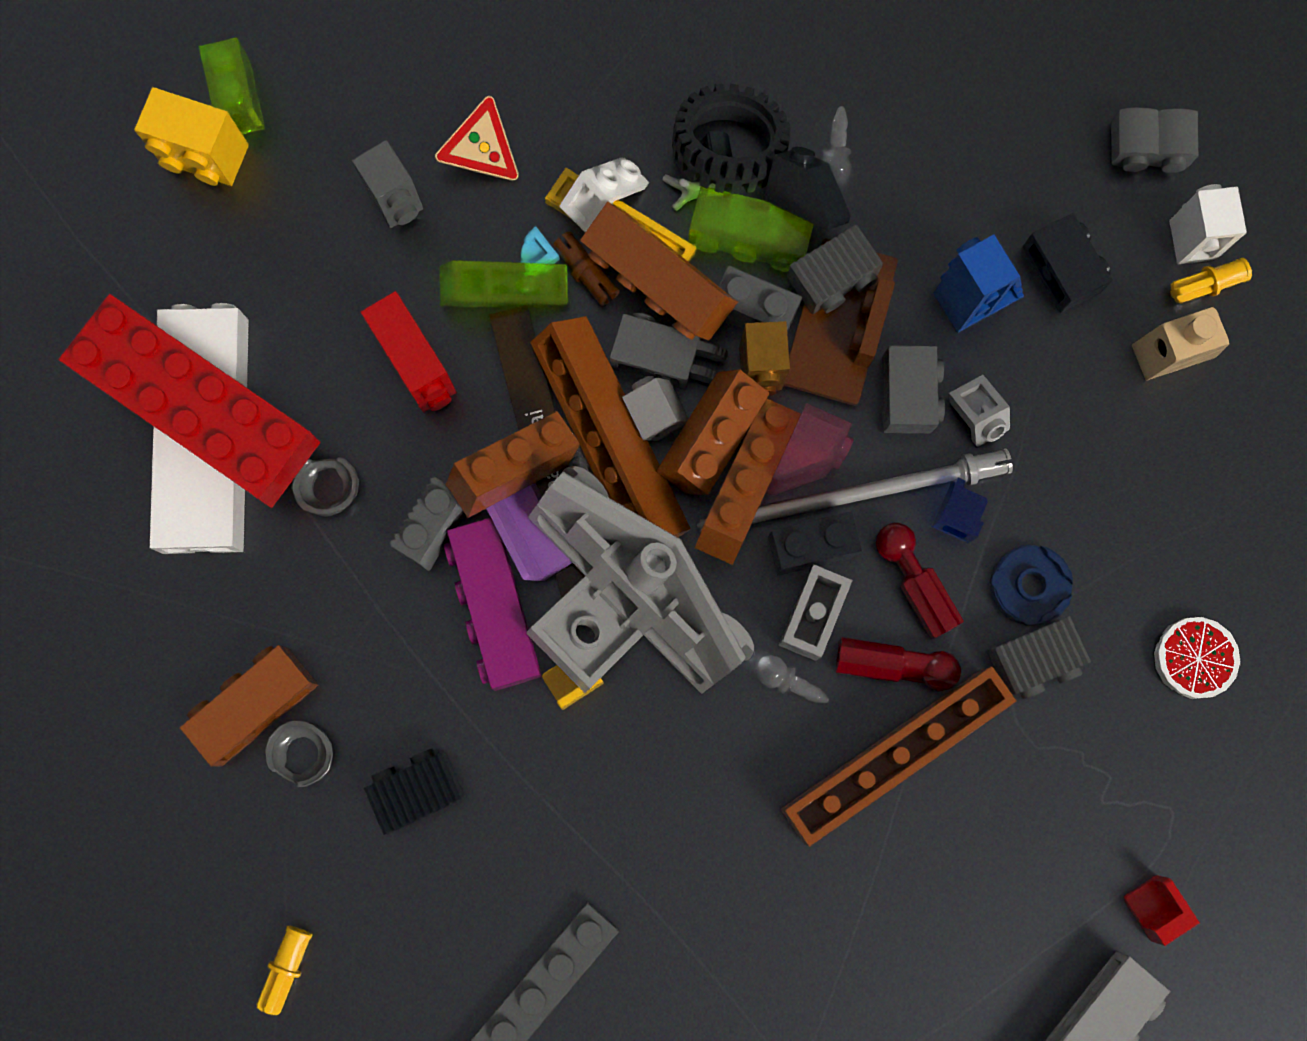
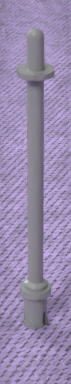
M1006 448L973 456L972 453L962 454L957 463L953 465L761 505L752 524L955 480L966 482L968 486L978 483L979 479L1011 474L1013 470L1012 463L995 465L996 462L1011 459V455ZM707 517L700 519L697 523V529L700 533Z

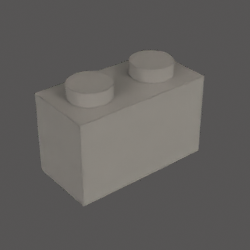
M813 565L806 575L778 645L814 661L822 658L852 580Z

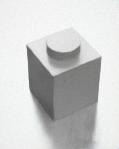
M654 376L645 377L632 385L633 391L622 397L643 440L658 441L683 427L689 419L670 380L654 378Z

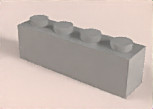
M1116 951L1045 1041H1138V1033L1146 1022L1153 1021L1162 1013L1166 1005L1164 999L1170 991L1130 956Z

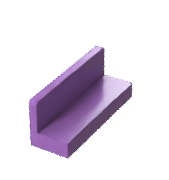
M536 483L486 509L521 577L524 580L545 581L572 564V562L528 518L542 498Z

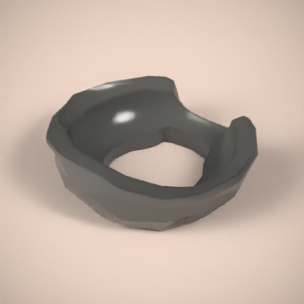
M342 457L315 461L308 459L293 479L291 489L296 502L303 510L326 517L342 512L351 504L358 493L359 479L355 468ZM324 469H336L344 484L341 496L336 501L330 503L318 500L313 491L318 472Z
M289 721L279 726L269 736L265 748L266 764L270 771L276 772L285 779L295 783L297 787L309 786L319 781L330 770L333 758L332 743L318 725L304 721ZM305 737L312 740L317 746L318 757L312 767L305 770L302 774H297L286 767L287 750L294 740Z

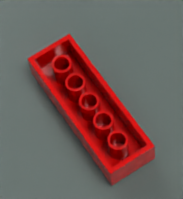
M111 294L106 297L58 359L271 508H273L321 443L302 425Z

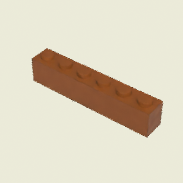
M587 316L551 322L530 343L595 477L602 483L611 500L672 535L680 537L691 528L667 479L656 472L660 466L649 442L642 439L622 398L625 396V393Z
M992 666L980 669L780 810L801 841L810 847L1007 709L1017 700Z

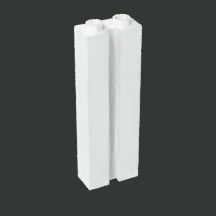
M227 303L213 304L211 309H196L195 306L188 304L172 305L171 309L157 310V326L247 388L249 320L238 308ZM154 427L150 548L162 554L209 551L211 553L244 552L245 489Z

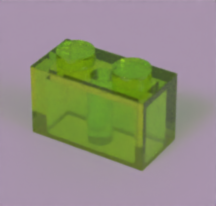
M238 38L199 46L212 107L228 111L242 134L265 129L250 59Z

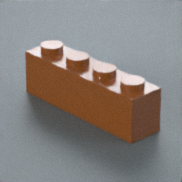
M607 201L580 239L583 244L591 249L588 256L594 262L605 269L609 266L613 267L619 272L616 277L617 281L632 292H636L637 289L641 290L648 296L644 301L645 304L662 316L666 312L677 320L673 326L691 340L698 336L709 341L738 303L736 299L625 210Z
M766 399L753 420L703 525L695 546L696 549L733 565L801 413Z

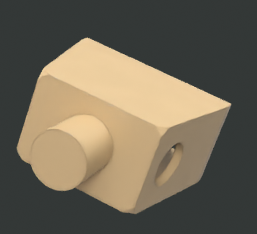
M1211 307L1161 324L1131 346L1144 378L1148 381L1217 357L1229 345V339L1217 310ZM1158 346L1167 347L1166 357L1161 355Z

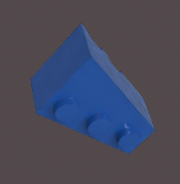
M995 235L982 241L975 237L961 245L956 250L958 253L956 258L948 263V271L941 275V282L934 292L936 299L957 333L1024 297L1021 277Z

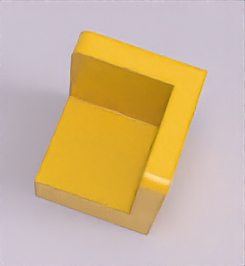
M558 665L542 675L543 680L562 710L604 684L600 678L584 693Z

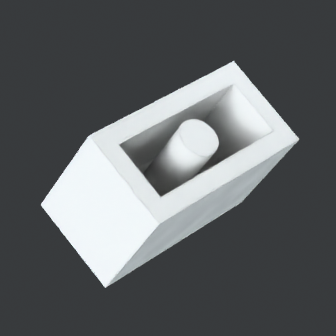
M1220 184L1201 187L1169 220L1177 265L1216 260L1247 233L1238 187L1222 188Z

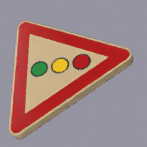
M486 96L434 155L438 163L510 181L516 180L519 176L495 100L491 96Z

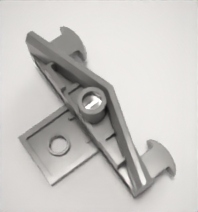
M570 466L563 470V473L550 485L528 518L563 552L585 577L526 632L560 669L586 693L644 635L702 694L732 672L743 661L749 660L754 652L753 641L749 633L733 617L721 613L681 539L611 500L602 483L586 469ZM576 626H588L594 633V642H582L576 635Z

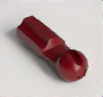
M895 522L880 529L876 539L877 550L885 559L897 562L905 576L900 587L931 640L963 623L964 620L934 569L922 568L913 552L916 546L914 532L907 525Z
M842 637L839 641L835 672L892 682L906 680L925 683L933 690L945 691L955 687L959 682L961 666L953 654L945 651H935L931 654L907 651L901 646Z

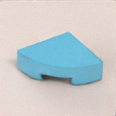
M536 226L526 235L520 256L521 267L528 282L560 260L559 255Z

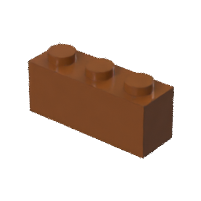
M741 369L717 372L656 472L685 494L708 495L770 393Z
M557 411L455 462L446 486L469 518L568 466L580 443Z
M280 645L275 648L273 646L265 648L253 658L252 662L255 665L243 675L236 673L228 678L219 688L222 692L211 702L204 700L188 712L187 717L189 720L179 728L210 766L225 765L319 686L289 648Z

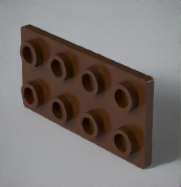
M823 239L821 245L831 241V239ZM877 253L883 262L882 268L877 275L879 280L863 292L859 293L855 288L845 294L846 300L829 313H825L821 309L811 314L809 308L804 303L789 355L790 370L784 386L853 406L859 403L868 368L876 354L895 282L893 278L898 263L897 258Z

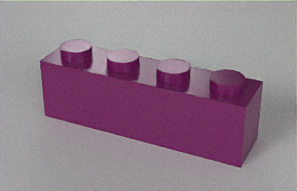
M488 518L447 530L450 542L444 543V549L450 567L457 565L461 580L454 582L461 606L468 604L472 619L465 621L471 644L479 643L483 659L477 660L476 663L482 683H490L491 689L497 691L541 678L542 674L532 639L526 634L529 628L505 544L492 519Z

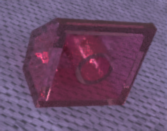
M806 403L766 493L775 496L826 477L832 467L839 469L854 441V438L847 436L852 423Z

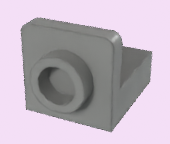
M984 375L949 392V402L971 428V439L976 447L988 441L998 440L1010 429V406Z

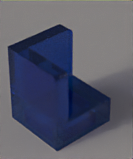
M958 477L950 484L932 527L970 543L978 538L984 522L980 521L988 500L986 497L963 488L966 480Z

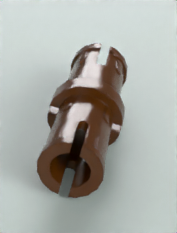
M571 231L565 232L562 236L570 249L566 247L559 237L553 243L552 248L572 269L571 275L575 281L582 282L600 307L609 304L608 296L602 289L606 291L612 300L618 296L620 290L600 269V265L588 256V253L574 237V234Z

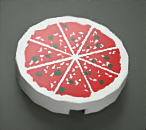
M1204 617L1181 619L1169 625L1162 633L1163 635L1160 637L1159 643L1156 644L1154 651L1156 670L1163 683L1171 690L1182 694L1181 696L1190 699L1214 697L1226 691L1237 677L1240 666L1238 645L1231 633L1216 621Z

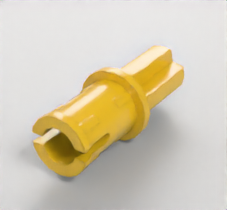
M1244 257L1214 268L1208 265L1203 267L1199 273L1173 281L1170 294L1171 297H1174L1176 303H1184L1207 294L1217 296L1222 289L1241 282L1250 281L1252 270L1249 262Z
M287 926L285 936L274 961H270L267 965L270 972L257 1002V1008L264 1013L272 1015L281 1013L294 978H299L301 975L298 968L313 934L295 926Z

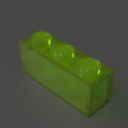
M701 186L689 228L688 242L695 244L694 246L704 252L715 253L719 250L731 253L734 258L740 261L754 262L759 260L771 263V266L777 270L788 272L793 262L806 255L813 223L767 201L739 194H731V192L723 191V193L715 192V188L708 187L706 189Z

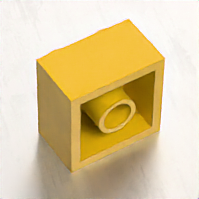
M154 87L150 91L134 129L145 143V148L159 160L158 164L161 167L178 174L182 170L193 173L197 179L214 186L218 182L230 186L233 185L249 146L228 111Z

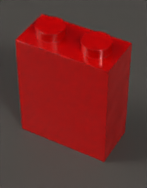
M394 291L362 310L361 314L422 412L424 413L429 409L437 411L449 404L452 400L451 396L456 394L457 391L445 368L398 293Z

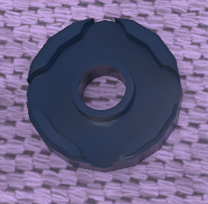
M1022 545L1004 554L994 566L990 579L991 595L999 611L1011 621L1026 626L1045 624L1059 617L1068 607L1072 598V572L1065 560L1050 548ZM1026 574L1035 575L1040 579L1042 589L1037 596H1031L1024 591L1022 580Z

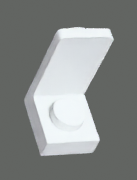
M621 157L582 171L559 207L586 232L607 201L613 204L616 200L642 191L649 182L641 175L637 165Z

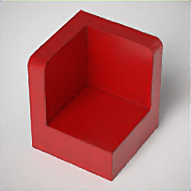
M1155 875L1124 896L1125 903L1151 942L1166 946L1200 924L1174 882L1168 877Z

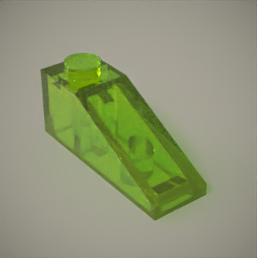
M452 260L439 266L440 306L499 307L568 304L567 264Z

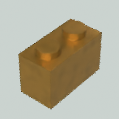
M787 322L745 323L739 345L741 370L770 393L769 396L775 395L776 390H782L790 370Z

